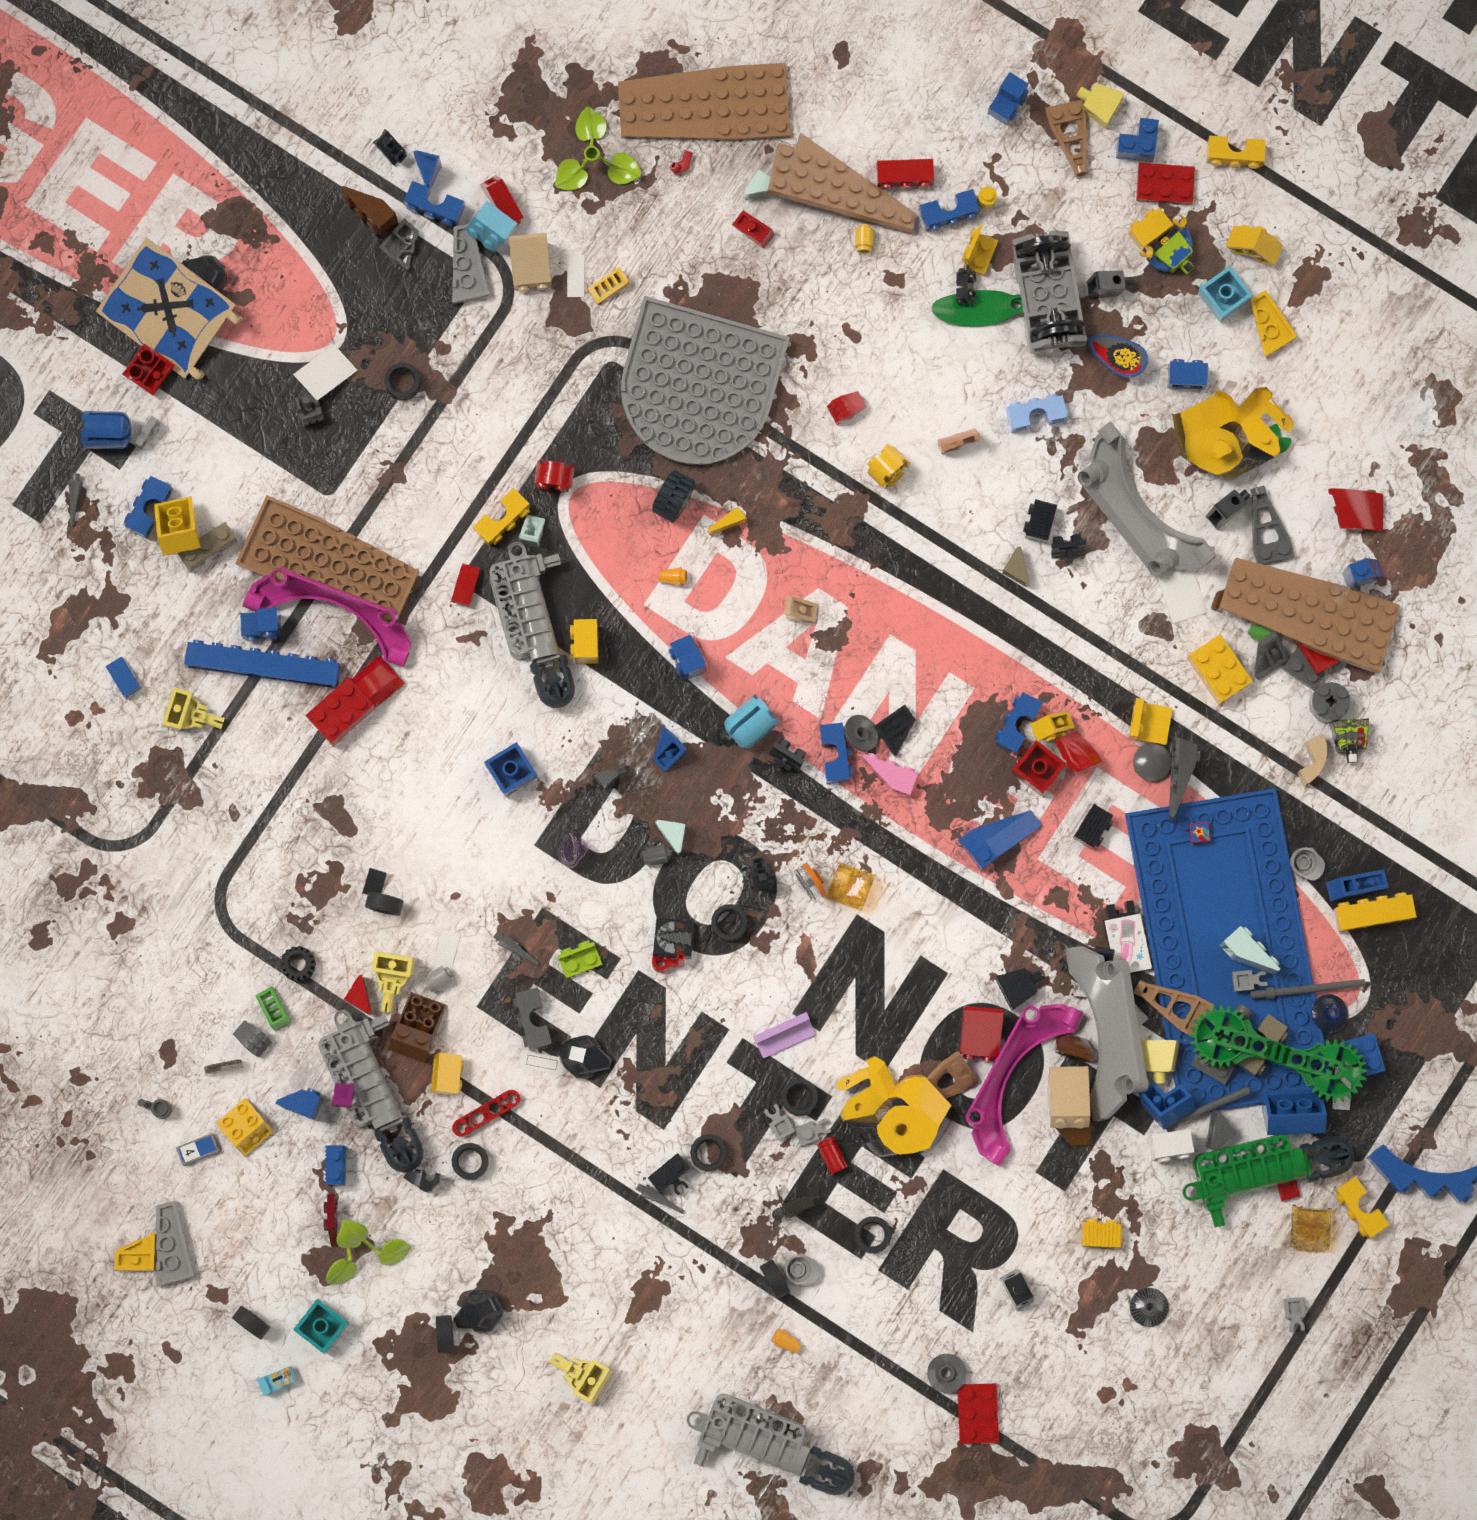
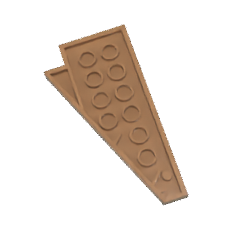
M800 133L796 147L778 143L767 190L768 194L912 233L916 219L915 212L808 137Z

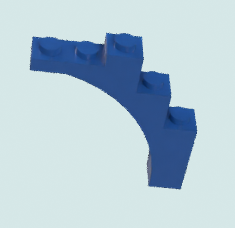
M1384 1144L1380 1145L1367 1157L1368 1161L1397 1193L1401 1191L1406 1193L1413 1186L1411 1184L1413 1182L1427 1198L1432 1196L1436 1198L1443 1192L1442 1187L1457 1203L1462 1201L1466 1203L1473 1197L1471 1193L1475 1189L1470 1183H1477V1165L1454 1173L1428 1172L1403 1162Z

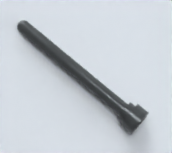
M1244 1087L1196 1108L1167 1127V1132H1173L1181 1123L1250 1094L1251 1088Z

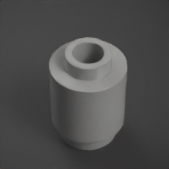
M440 966L429 973L424 982L431 992L439 991L453 982L451 979L453 974L448 966L446 968Z

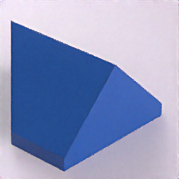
M418 150L413 151L423 182L431 190L442 167L440 156Z
M662 725L653 759L666 772L687 754V749L672 732Z

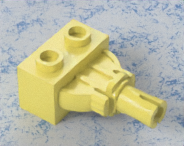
M173 688L162 726L178 731L181 728L190 729L197 727L201 729V724L222 729L223 724L221 723L224 722V717L205 712L208 707L201 705L196 698L191 696V692Z
M376 951L374 953L372 971L376 972V979L379 983L378 991H383L380 1011L385 1012L387 1009V1012H393L394 997L396 994H401L402 987L407 983L409 977L413 976L416 957L384 951Z
M555 1352L552 1357L560 1362L551 1358L549 1364L570 1375L571 1378L564 1374L563 1378L569 1382L570 1387L574 1390L573 1394L593 1406L613 1371L594 1359L591 1362L573 1358L572 1361L577 1363V1366Z

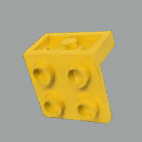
M979 225L977 229L972 231L969 241L970 246H966L962 261L964 262L963 268L966 269L967 265H969L975 273L984 276L998 240L981 234L983 226Z
M1136 698L1128 739L1166 745L1172 708L1144 703V699Z
M246 1098L216 1123L244 1157L274 1132Z

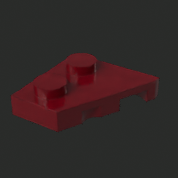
M327 1194V1202H324V1214H327V1219H324V1231H328L330 1244L333 1247L338 1246L337 1202L335 1194Z

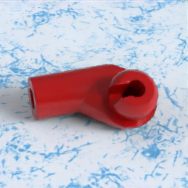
M684 151L682 161L673 162L670 165V170L674 174H681L690 168L693 152Z

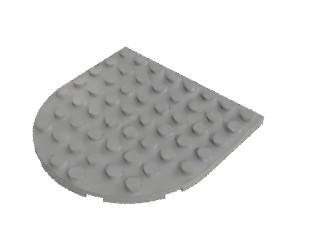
M644 296L621 380V399L630 426L640 440L651 450L678 463L706 465L717 463L736 455L756 438L768 417L790 337Z

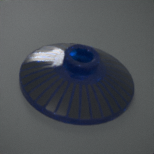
M1326 994L1320 996L1314 1002L1311 1015L1313 1022L1320 1030L1334 1033L1346 1025L1348 1009L1341 998L1336 995ZM1331 1009H1333L1335 1012L1334 1016H1332L1330 1013Z

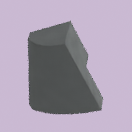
M404 218L381 243L378 249L407 271L410 268V261L419 231Z
M627 765L601 771L595 774L594 778L599 786L606 789L616 779L620 780L633 768Z

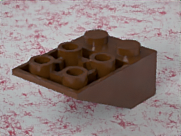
M345 186L341 187L343 202L348 208H354L356 216L362 222H367L369 230L375 236L378 234L381 238L384 237L398 224L396 213L383 199Z
M410 992L391 1036L389 1050L425 1063L447 1005Z

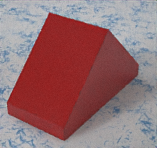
M359 975L344 1000L367 1015H371L372 1012L364 977Z

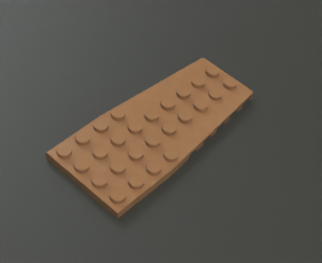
M786 63L726 66L618 82L621 138H692V140H701L703 138L736 141L790 137Z
M266 495L235 563L237 566L263 577L271 574L278 567H286L294 573L384 607H392L397 610L398 619L419 575L418 569L356 538V536L341 530L320 517ZM277 572V578L280 581H284V574ZM390 613L384 614L386 620H393Z
M1235 558L1219 605L1220 611L1222 609L1228 611L1236 618L1242 617L1251 621L1250 624L1263 626L1271 633L1273 631L1286 636L1285 639L1292 642L1293 640L1303 644L1302 646L1324 656L1377 674L1381 672L1400 608L1399 604L1350 589L1347 586L1240 558Z

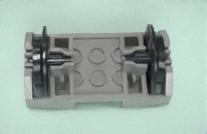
M1050 231L1049 234L1047 232H1044V234L1036 233L1035 237L1033 234L1013 239L1011 243L1016 282L1019 283L1024 313L1023 323L1029 353H1039L1048 349L1067 346H1085L1087 337L1069 241V232ZM1032 337H1038L1039 341L1034 342Z

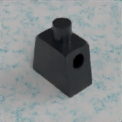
M1122 270L1095 271L1086 281L1089 299L1119 296L1126 288H1133L1134 286L1133 277H1124Z
M1022 968L999 975L995 980L1010 1010L1013 1011L1038 992L1035 985L1044 981V978L1039 970L1029 975L1027 969Z

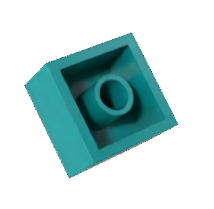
M316 1299L293 1330L320 1352L326 1354L350 1322L323 1301Z

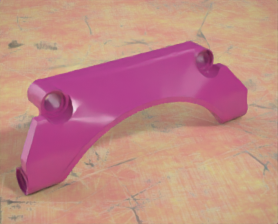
M278 567L271 574H267L253 583L244 598L242 607L258 612L257 609L272 608L275 605L295 599H318L337 604L356 615L370 629L380 645L385 661L404 667L408 659L412 643L404 625L397 622L399 615L396 609L384 607L294 573L286 567ZM277 572L284 574V581H280L277 578ZM390 613L393 620L387 621L384 618V614Z
M1063 1003L1042 1005L1039 1010L1035 1006H1028L1022 1011L965 1116L966 1122L974 1127L971 1135L979 1154L988 1161L1002 1167L1011 1150L1004 1134L1001 1105L1006 1082L1015 1065L1029 1050L1039 1043L1055 1036L1074 1033L1085 1015L1083 1012L1074 1007H1068ZM1026 1011H1034L1036 1014L1035 1019L1028 1020L1025 1016ZM971 1112H977L980 1115L978 1122L970 1120L969 1115Z

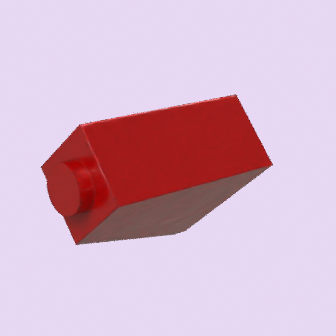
M495 175L480 184L492 205L517 223L516 226L521 223L520 220L524 217L502 178Z

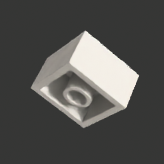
M1190 1129L1154 1134L1148 1137L1151 1159H1157V1163L1167 1162L1171 1160L1170 1157L1175 1156L1176 1160L1187 1159L1191 1153H1194Z

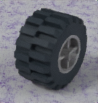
M673 470L667 476L662 486H657L656 489L659 492L654 500L652 512L672 523L676 521L686 505L689 507L691 505L688 501L695 488V480Z

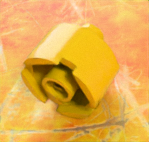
M887 444L881 450L882 453L877 458L874 456L867 463L869 466L867 473L883 489H886V485L889 488L893 486L905 474L903 469L905 467L909 468L911 464L896 447Z

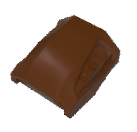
M1065 1034L1056 1038L1054 1048L1056 1054L1066 1057L1073 1056L1074 1059L1083 1062L1093 1061L1095 1055L1093 1052L1094 1048L1086 1038L1072 1034Z

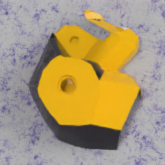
M1267 387L1255 388L1239 407L1230 395L1216 389L1214 395L1181 413L1172 414L1175 437L1184 459L1201 470L1231 480L1273 459L1280 452L1277 436L1261 419L1263 413H1268L1287 432L1293 428L1294 422L1290 415H1286L1275 403L1272 397L1273 393Z
M877 1056L865 1060L866 1063L862 1068L849 1076L843 1075L836 1082L839 1091H845L866 1078L870 1079L871 1086L847 1100L840 1116L877 1157H905L930 1152L941 1141L956 1114L950 1103L923 1075L907 1076L895 1085L885 1061Z

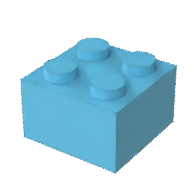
M486 201L475 213L464 230L468 232L470 237L483 243L485 248L495 252L507 239L517 223Z
M1228 266L1202 285L1197 292L1219 322H1222L1248 303L1253 296L1231 266Z

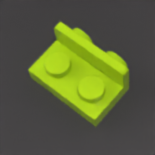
M588 940L578 944L579 948L572 950L570 947L560 951L561 954L558 955L566 979L602 966L594 942L590 943Z

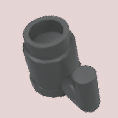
M144 1099L138 1100L139 1106L150 1109L152 1114L159 1119H165L171 1114V1104L166 1100L158 1099L154 1102Z

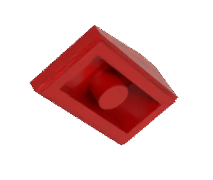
M744 210L732 223L733 227L762 248H765L774 236L772 228Z

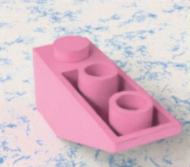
M872 753L863 755L862 760L892 792L910 797L918 773H915V769L904 766V768L898 767L896 762L886 759V762L879 760V756Z

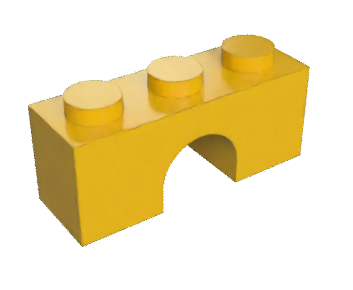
M1209 136L1206 163H1211L1213 166L1229 164L1231 167L1245 165L1249 168L1257 169L1262 167L1265 162L1266 140L1247 138L1245 149L1241 152H1234L1228 146V137Z
M515 488L500 500L501 505L507 511L503 519L496 521L485 514L473 526V531L489 547L492 544L496 545L502 539L501 535L506 530L508 532L511 531L516 525L515 522L519 518L523 519L530 512V504Z
M1356 1176L1334 1190L1336 1192V1195H1334L1336 1200L1341 1205H1345L1347 1208L1346 1214L1359 1225L1357 1229L1363 1237L1366 1236L1369 1239L1390 1225L1379 1209H1375L1369 1214L1360 1210L1358 1205L1359 1199L1367 1191Z

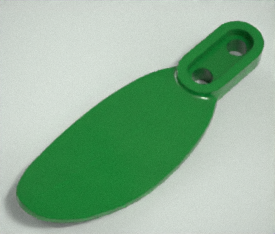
M975 290L976 298L973 300V307L968 302L963 306H959L956 302V294L936 300L931 307L933 314L938 319L962 327L990 326L1004 322L1015 315L1024 314L1020 294L1011 295L995 290ZM1019 303L1020 307L1014 308L1013 305Z

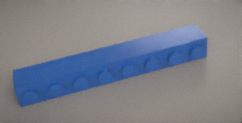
M201 640L187 642L184 665L187 668L329 688L338 687L341 668L335 659L326 658L325 661H321L315 656L300 658L298 654L288 653L286 656L280 655V652L273 650L264 653L258 648L243 650L241 646L231 645L229 648L223 647V644L212 642V645H207Z

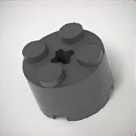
M1334 682L1320 685L1313 692L1309 700L1311 713L1318 721L1330 724L1334 720H1340L1350 707L1348 690ZM1328 699H1330L1331 702L1334 703L1331 707L1329 706V703L1326 702Z

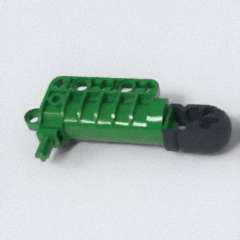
M1273 1135L1196 1155L1193 1159V1167L1197 1181L1186 1184L1182 1189V1195L1189 1201L1202 1199L1206 1211L1211 1213L1214 1228L1225 1225L1221 1208L1225 1207L1224 1200H1227V1197L1302 1178H1307L1309 1182L1318 1181L1319 1177L1326 1179L1341 1175L1351 1168L1354 1162V1152L1350 1143L1339 1137L1316 1140L1312 1144H1300L1299 1148L1292 1149L1288 1137ZM1282 1142V1145H1279V1147H1271L1270 1145L1271 1143ZM1259 1143L1263 1145V1152L1261 1154L1257 1151ZM1322 1147L1324 1149L1332 1148V1152L1326 1153L1323 1150L1321 1155L1317 1156L1319 1165L1324 1164L1328 1167L1330 1162L1341 1163V1165L1338 1167L1337 1165H1330L1328 1170H1316L1311 1174L1310 1166H1313L1311 1158H1307L1306 1151L1314 1152ZM1241 1150H1249L1250 1154L1246 1153L1242 1156L1234 1157L1232 1154L1239 1153ZM1221 1153H1224L1226 1156L1224 1163L1219 1161ZM1212 1159L1213 1163H1206L1204 1166L1200 1165V1162L1203 1160ZM1190 1186L1196 1189V1195L1193 1198H1189L1186 1195V1189Z

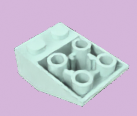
M1240 926L1219 945L1232 960L1270 974H1275L1280 970L1278 967L1279 962L1273 956L1269 957L1265 953L1266 948L1259 941L1256 943L1251 938L1253 934L1246 927L1242 928Z

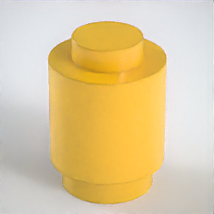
M983 187L978 194V205L985 210L993 208L996 204L997 192L992 187Z
M861 224L858 228H855V248L858 253H870L874 247V229L870 228L868 224Z

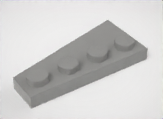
M468 224L454 227L452 304L489 296L477 241L464 230Z
M176 1201L157 1205L156 1287L195 1277Z

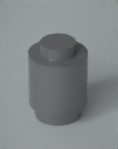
M665 844L647 847V850L642 851L645 865L655 866L668 863V858H672L669 846L665 847Z

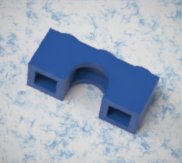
M414 181L411 182L404 199V205L407 210L414 213L419 211L424 213L425 217L432 220L437 218L442 220L441 222L447 226L458 225L465 209L464 200L447 194L441 204L433 205L428 201L431 193L430 187Z
M971 189L955 194L956 208L952 211L942 210L938 200L919 205V213L925 231L930 230L934 232L947 224L948 226H954L960 220L966 219L969 221L977 218L980 208L974 190Z
M151 475L148 480L144 481L140 497L137 496L133 502L134 508L131 513L127 514L124 520L127 530L145 539H148L156 524L153 518L146 515V508L151 503L167 502L173 491L171 485Z
M1022 692L1021 696L1017 695L1012 703L1015 707L1012 713L1008 712L1003 721L1006 723L1004 729L999 728L994 738L997 740L995 745L1016 755L1026 737L1017 731L1016 721L1025 718L1033 722L1043 702Z
M843 722L820 725L822 747L832 746L838 752L836 760L824 763L826 784L849 782L850 776H853L852 765H848L847 758L851 757L850 747L845 744V739L847 738Z

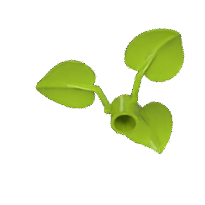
M589 106L580 113L575 126L576 134L580 140L587 141L590 139L589 146L584 150V162L581 166L575 159H566L560 163L555 181V186L559 189L576 190L581 188L588 179L587 172L583 170L588 161L595 163L599 159L611 165L608 168V176L616 184H627L641 176L639 165L629 154L616 153L612 158V162L600 156L598 148L593 146L594 139L603 137L607 126L604 118Z
M342 1220L341 1229L337 1235V1244L339 1247L347 1249L348 1259L347 1261L339 1259L330 1267L326 1276L327 1284H340L354 1277L357 1272V1265L351 1262L350 1247H358L361 1241L376 1254L381 1255L379 1261L383 1265H393L400 1262L408 1254L411 1245L402 1239H393L382 1247V1251H379L366 1240L368 1236L366 1226L355 1221Z

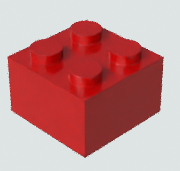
M1036 740L1012 769L1011 773L1038 795L1042 796L1064 769L1066 763Z

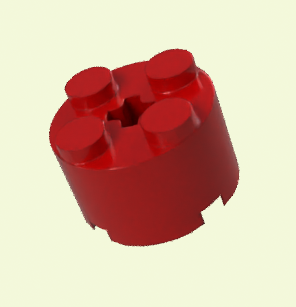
M537 460L534 483L537 484L536 487H539V489L550 490V487H555L557 491L569 492V489H572L575 465L570 464V468H568L562 462L544 460L542 464V461Z

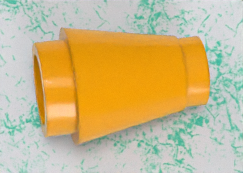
M679 567L660 570L659 582L678 586L687 584V569Z
M778 1328L771 1339L774 1346L794 1352L795 1354L801 1346V1343L785 1329Z

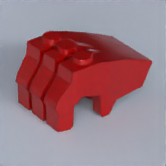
M859 391L841 395L833 399L827 406L836 425L841 424L846 419H852L867 407Z

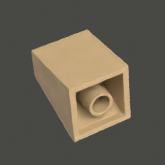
M547 234L508 236L514 290L527 292L532 288L546 290L548 287H552Z
M1088 1066L1049 1067L1047 1094L1050 1128L1089 1127L1090 1096Z

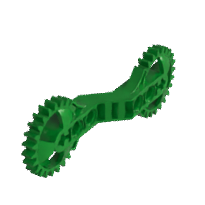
M1213 1005L1212 1012L1206 1008L1205 1016L1199 1013L1200 1021L1193 1020L1197 1026L1190 1027L1195 1032L1189 1035L1190 1038L1195 1039L1190 1044L1191 1046H1197L1193 1052H1200L1198 1059L1205 1057L1204 1064L1212 1061V1067L1219 1063V1067L1222 1068L1223 1063H1226L1229 1068L1231 1061L1238 1065L1249 1058L1263 1059L1299 1073L1304 1079L1307 1088L1314 1086L1312 1093L1319 1092V1099L1325 1095L1326 1102L1329 1101L1330 1097L1333 1098L1334 1103H1336L1339 1097L1342 1102H1344V1096L1352 1099L1351 1092L1358 1094L1356 1087L1363 1088L1360 1081H1366V1078L1362 1076V1074L1367 1073V1070L1362 1069L1366 1062H1360L1363 1054L1357 1056L1358 1048L1352 1051V1044L1350 1043L1346 1047L1344 1040H1342L1340 1045L1334 1039L1333 1044L1326 1040V1046L1319 1042L1309 1049H1295L1261 1037L1252 1028L1249 1020L1242 1021L1245 1016L1244 1014L1238 1016V1009L1231 1012V1006L1224 1010L1223 1005H1220L1219 1010H1216V1007ZM1225 1014H1230L1227 1027L1222 1026ZM1205 1019L1209 1020L1215 1026L1213 1030H1211L1205 1024ZM1224 1032V1036L1230 1038V1034H1233L1231 1044H1228L1229 1040L1225 1038L1219 1041L1216 1035ZM1238 1037L1246 1040L1245 1044L1241 1047L1235 1045V1040ZM1211 1038H1212V1040H1208V1041H1204V1042L1198 1043V1041L1206 1040V1039H1211ZM1258 1042L1264 1044V1049L1261 1052L1253 1049L1254 1045ZM1216 1046L1221 1047L1217 1060L1213 1059ZM1339 1048H1342V1057L1341 1060L1338 1061L1336 1060ZM1294 1056H1301L1303 1058L1300 1065L1292 1063ZM1319 1061L1322 1067L1319 1070H1313L1311 1068L1312 1062ZM1325 1063L1328 1064L1327 1067L1330 1069H1334L1335 1066L1338 1067V1071H1340V1073L1332 1075V1071L1327 1069L1326 1073H1323L1325 1070ZM1359 1064V1067L1345 1069L1346 1067ZM1343 1077L1352 1084L1353 1088H1348L1341 1081ZM1330 1081H1333L1334 1085L1332 1088L1331 1094H1328L1327 1090Z

